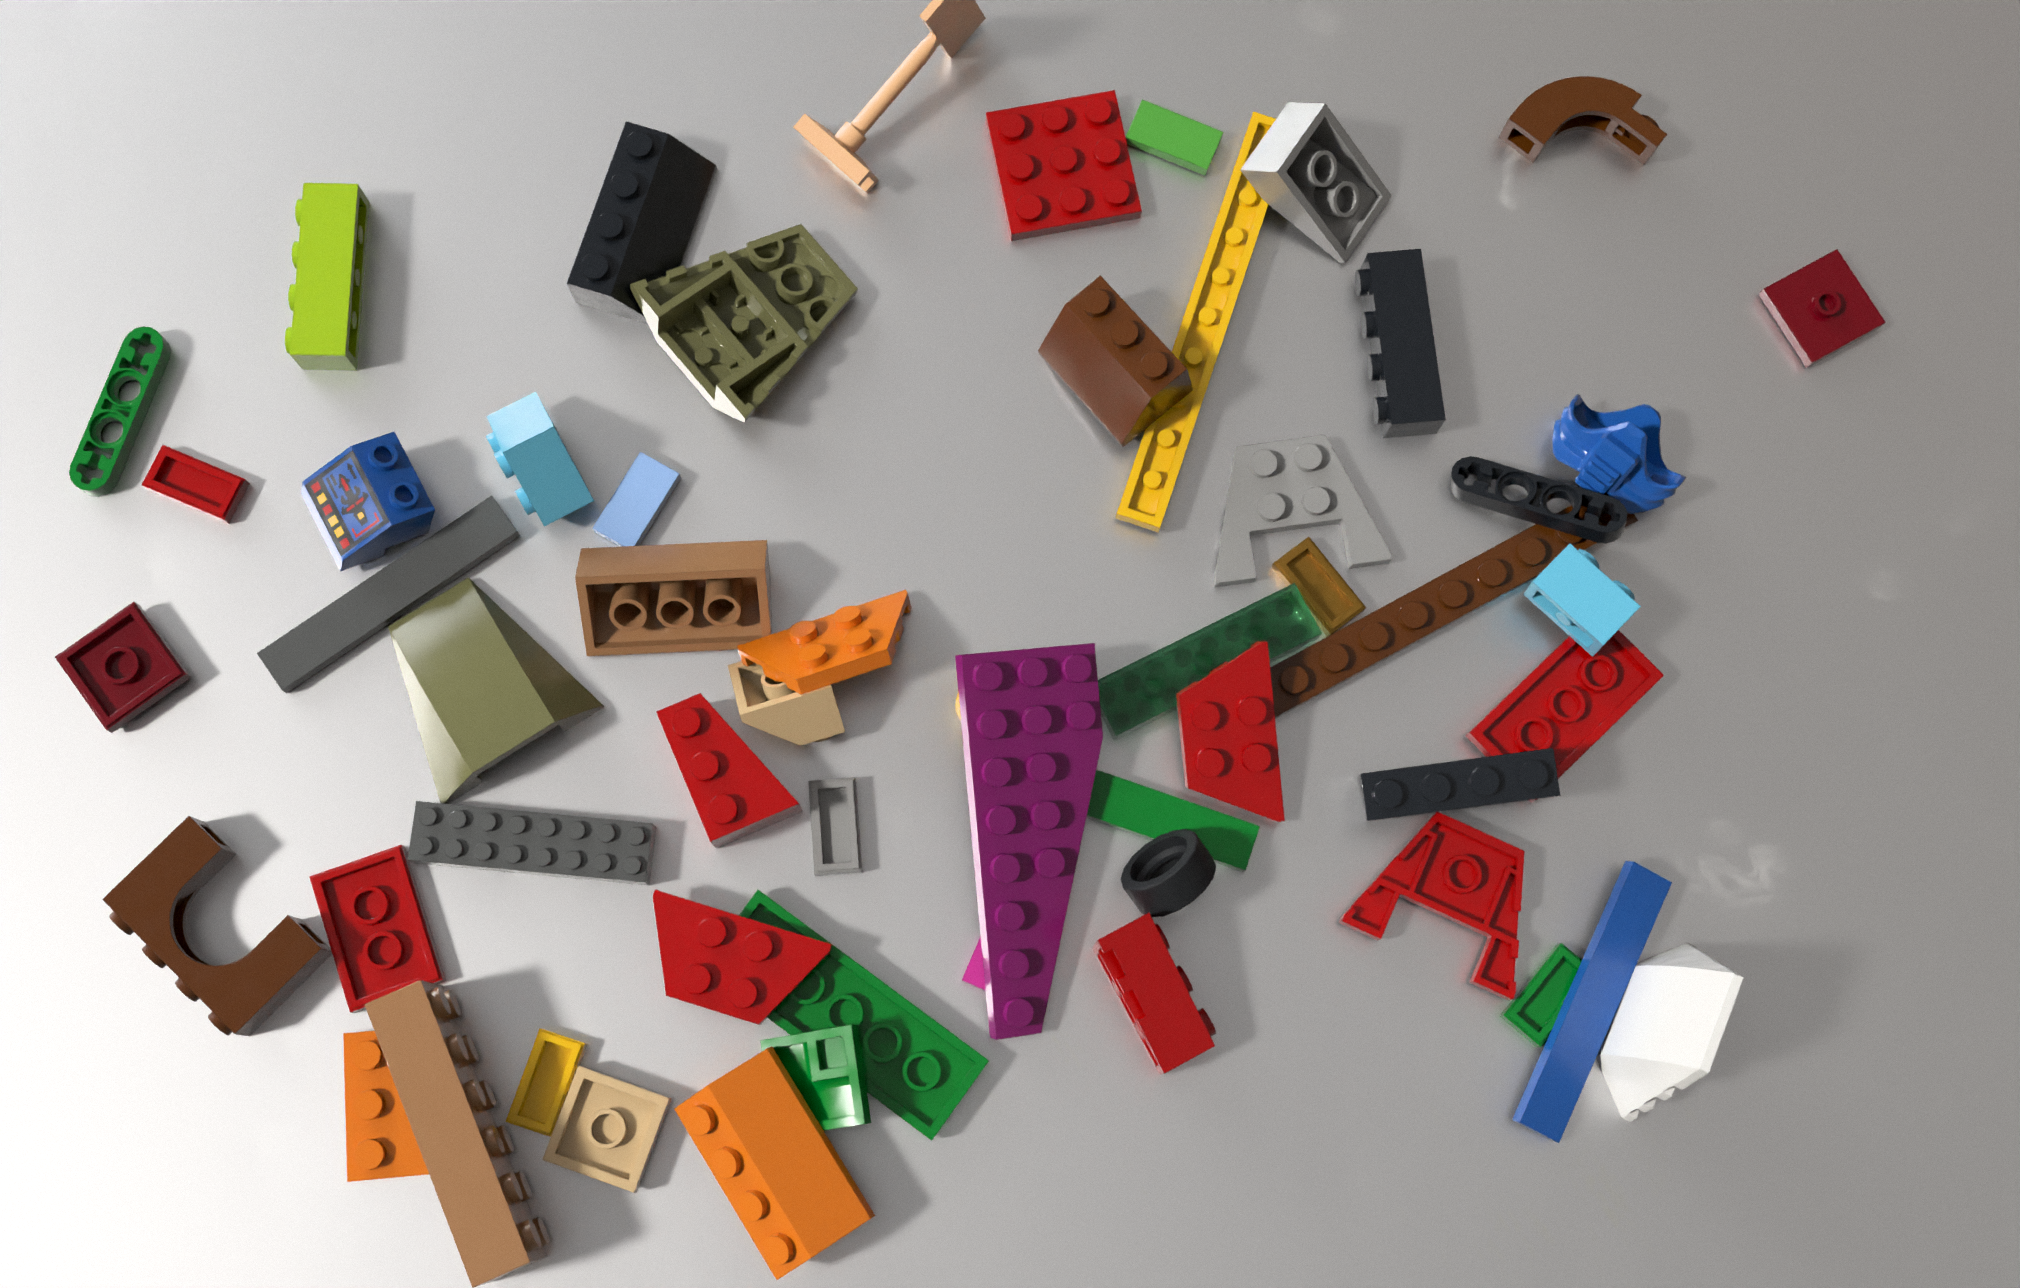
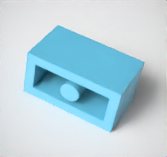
M1570 543L1532 581L1523 594L1592 657L1641 607L1634 601V594L1626 585L1616 580L1612 581L1599 569L1597 560L1590 553L1582 549L1577 550Z

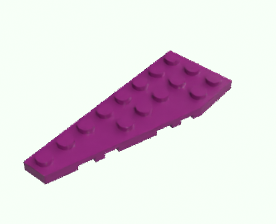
M1095 643L955 655L990 1038L995 1040L1042 1032L1103 740Z

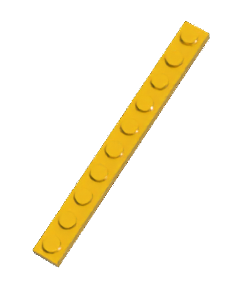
M1254 111L1252 113L1172 349V353L1187 368L1193 390L1145 429L1115 517L1116 519L1159 533L1268 204L1261 198L1240 169L1276 120L1275 118Z

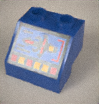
M395 431L350 446L302 482L301 495L340 572L384 556L385 549L429 533L435 508Z

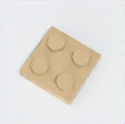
M578 1066L542 1160L636 1193L672 1098Z

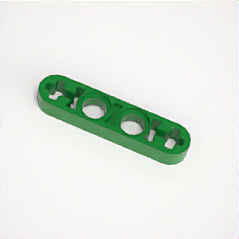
M151 327L135 328L123 340L71 462L69 470L71 481L77 488L90 496L100 497L107 495L118 484L170 360L171 349L169 343L158 331ZM150 343L156 347L153 354L145 353L142 356L138 352L140 346L148 347ZM133 365L137 369H140L141 366L147 371V374L143 375L139 371L130 368V366ZM130 380L139 381L141 386L139 395L131 401H121L118 396L121 385ZM109 422H121L123 425L121 437L115 442L104 443L101 439L103 427ZM98 447L101 451L112 455V457L109 459L103 454L100 457L94 450ZM99 468L103 471L100 479L92 478V480H89L85 477L88 469L96 470Z

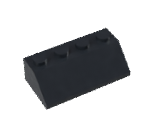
M626 121L567 281L575 302L648 324L630 289V284L646 279L647 282L666 276V271L683 266L717 170L716 164L668 133Z

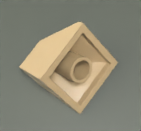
M742 661L728 665L742 723L799 746L811 742H822L834 735L845 732L831 685L801 695L787 688L786 683L776 682L766 677L762 666L756 663L749 667L743 665Z

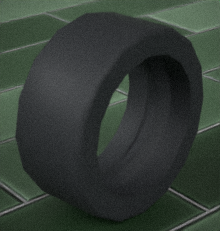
M1187 829L1173 830L1156 837L1138 850L1124 867L1120 880L1124 890L1142 914L1150 913L1151 917H1163L1181 910L1199 897L1213 880L1216 864L1195 832Z

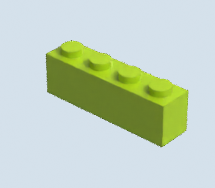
M303 183L302 199L296 201L295 217L298 226H300L299 241H295L292 246V262L297 270L296 283L290 285L288 292L290 309L293 311L292 327H287L285 332V347L287 353L303 370L357 371L369 216V200L359 184Z

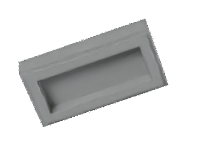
M856 778L808 781L814 875L861 873L862 857Z

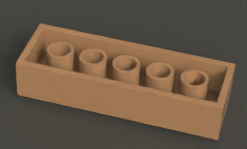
M419 980L364 1004L472 1288L495 1281L548 1257L545 1246L550 1244L546 1227L540 1217L533 1219L526 1200L532 1198L530 1186L524 1173L521 1170L515 1173L508 1154L514 1152L512 1140L504 1125L497 1127L491 1108L496 1107V1100L487 1080L480 1081L473 1063L479 1061L478 1053L468 1034L462 1036L456 1021V1018L461 1016V1010L451 990L445 991L441 985Z

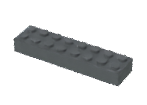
M416 801L408 861L415 864L650 885L657 827L653 823Z

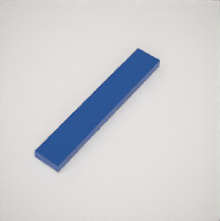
M1625 861L1512 1121L1551 1141L1560 1142L1672 882L1634 861Z

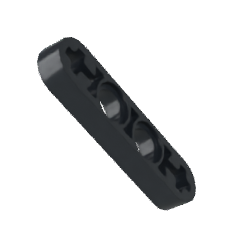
M1469 456L1462 458L1452 467L1450 479L1451 492L1457 499L1465 503L1597 543L1606 544L1614 542L1624 532L1627 511L1625 506L1613 497L1479 457ZM1470 474H1475L1478 476V479L1474 481L1472 486L1464 484V480ZM1492 479L1497 480L1494 494L1488 492ZM1509 485H1519L1527 491L1528 496L1521 501H1511L1503 495L1502 490ZM1554 498H1563L1569 501L1573 509L1567 514L1558 515L1548 509L1547 503ZM1581 506L1587 507L1584 520L1578 519ZM1602 514L1611 516V521H1609L1607 526L1598 524Z

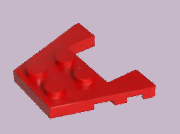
M1436 812L1341 916L1339 923L1378 941L1384 934L1398 898L1401 897L1486 936L1487 941L1469 983L1508 1001L1513 1000L1516 994L1514 977L1515 961L1518 958L1519 940H1517L1518 913L1521 911L1525 851L1445 814Z

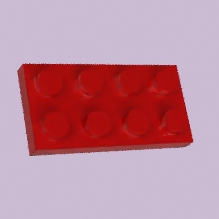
M1619 630L1593 657L1568 636L1465 736L1485 757L1553 748L1559 779L1664 674ZM1531 799L1529 801L1532 803L1537 799Z

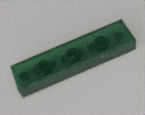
M1293 583L1099 679L1101 717L1115 741L1177 710L1176 693L1193 682L1203 679L1210 674V671L1224 662H1229L1245 652L1255 642L1268 641L1269 660L1271 663L1317 640L1322 632L1296 584Z

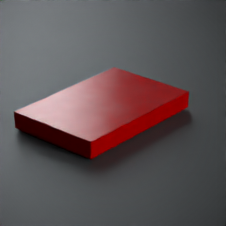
M398 845L309 876L350 1013L363 1011L366 1009L364 1004L419 980L434 984L446 981L405 846Z

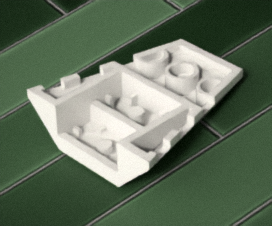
M1689 943L1682 944L1637 963L1596 1057L1622 1119L1629 1122L1637 1119L1639 1110L1646 1113L1653 1109L1656 1101L1655 1097L1665 1101L1673 1096L1675 1087L1683 1090L1710 1072L1744 977Z

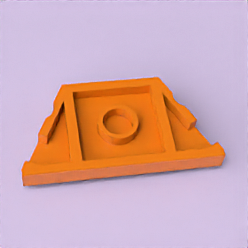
M903 590L858 606L842 607L834 614L813 621H800L789 629L738 645L737 648L743 665L749 667L756 663L762 666L766 677L776 682H784L787 688L802 695L891 665L896 653L895 644L901 639L904 631L901 619L904 613H910L912 607L907 591Z

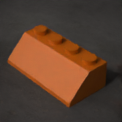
M772 1046L713 1081L674 1108L776 1280L875 1216Z

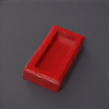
M162 445L142 483V486L149 491L230 524L250 485L244 478L165 445Z

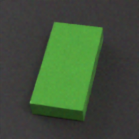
M1142 99L1125 138L1127 145L1206 176L1221 142L1223 132Z

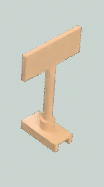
M932 0L919 15L929 29L930 34L909 54L851 124L846 121L839 131L834 134L804 114L793 128L868 194L879 180L862 158L855 153L867 140L864 135L927 63L939 45L952 58L986 19L975 0Z

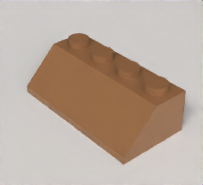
M767 540L581 548L575 580L587 656L738 649V645L772 634L771 577Z

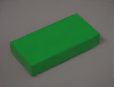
M1562 943L1557 944L1501 1013L1500 1017L1535 1047H1541L1554 1026L1582 960Z

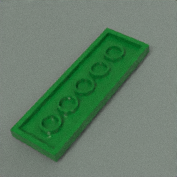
M760 890L756 891L739 914V916L831 944ZM834 945L831 953L803 979V982L768 1017V1019L790 1035L846 1025H858L867 1093L931 1141L989 1062L988 1059Z

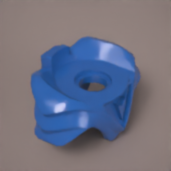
M1577 394L1569 406L1563 409L1561 419L1555 421L1552 439L1555 458L1559 462L1580 472L1575 478V482L1581 488L1600 494L1606 492L1610 497L1619 500L1629 514L1645 512L1664 505V499L1674 495L1676 489L1686 479L1685 476L1667 469L1663 462L1660 446L1661 416L1650 405L1643 404L1612 412H1597L1591 410L1581 396Z

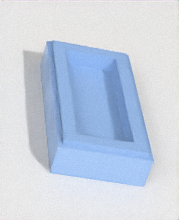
M640 452L592 529L598 535L620 547L639 546L680 481V474Z

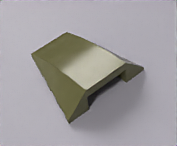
M802 224L746 243V248L728 254L726 251L711 255L709 256V261L689 268H685L683 265L666 271V276L647 282L646 279L630 284V289L657 343L714 409L744 423L858 291L853 282Z
M469 577L388 626L440 803L449 804L484 782L479 775L480 773L559 725L564 731H567L605 707Z

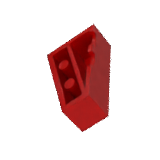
M701 693L656 711L708 838L716 849L803 812L797 800Z
M1147 913L1098 939L1092 949L1159 1074L1162 1075L1214 1047L1215 1044L1211 1036L1216 1034V1030L1203 1008L1197 1010L1189 994L1193 991V988L1186 973L1180 965L1176 967L1168 951L1170 945L1160 926L1154 923L1150 913Z

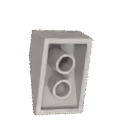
M1288 102L1240 169L1267 204L1341 263H1346L1392 196L1326 103Z

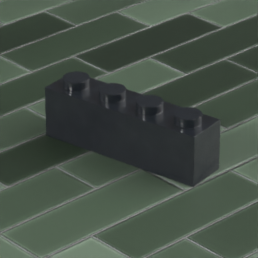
M1421 249L1367 253L1361 268L1355 272V288L1358 297L1364 296L1366 312L1361 314V332L1364 339L1369 338L1371 354L1367 356V375L1369 381H1375L1377 397L1373 398L1372 403L1375 424H1381L1383 438L1436 434L1446 418Z
M1553 748L1359 774L1366 821L1561 796Z

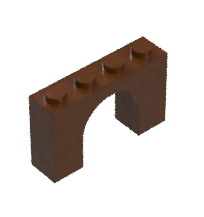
M188 816L102 900L113 910L109 915L111 921L128 935L135 932L146 944L142 948L143 953L155 965L162 969L167 965L179 977L174 982L176 987L190 1000L197 1002L200 999L212 1011L208 1015V1019L217 1029L228 1036L232 1032L236 1035L250 1036L332 955V951L302 919L287 915L251 952L235 962L213 966L200 958L193 950L187 936L186 918L188 909L196 894L236 853L204 821Z

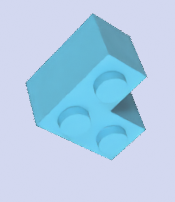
M536 392L486 416L493 430L492 433L486 435V438L506 478L508 479L516 475L522 487L515 490V493L527 515L536 512L545 527L594 501Z

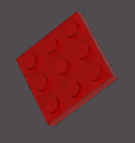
M1115 90L986 112V125L1011 241L1141 218L1142 209Z

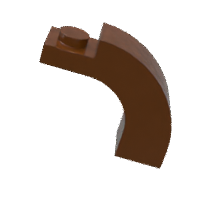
M1580 76L1554 81L1533 92L1509 117L1499 138L1534 163L1556 137L1570 131L1587 130L1605 136L1645 165L1665 139L1667 133L1661 130L1656 121L1651 117L1641 115L1633 109L1642 95L1632 88L1609 79Z

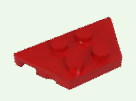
M1257 641L1250 646L1251 648L1231 661L1224 662L1210 671V674L1203 679L1193 682L1176 693L1185 787L1281 822L1285 821L1268 641Z
M655 890L653 894L666 996L757 1025H761L777 1009V1006L803 982V979L831 953L833 947L832 944L659 890Z

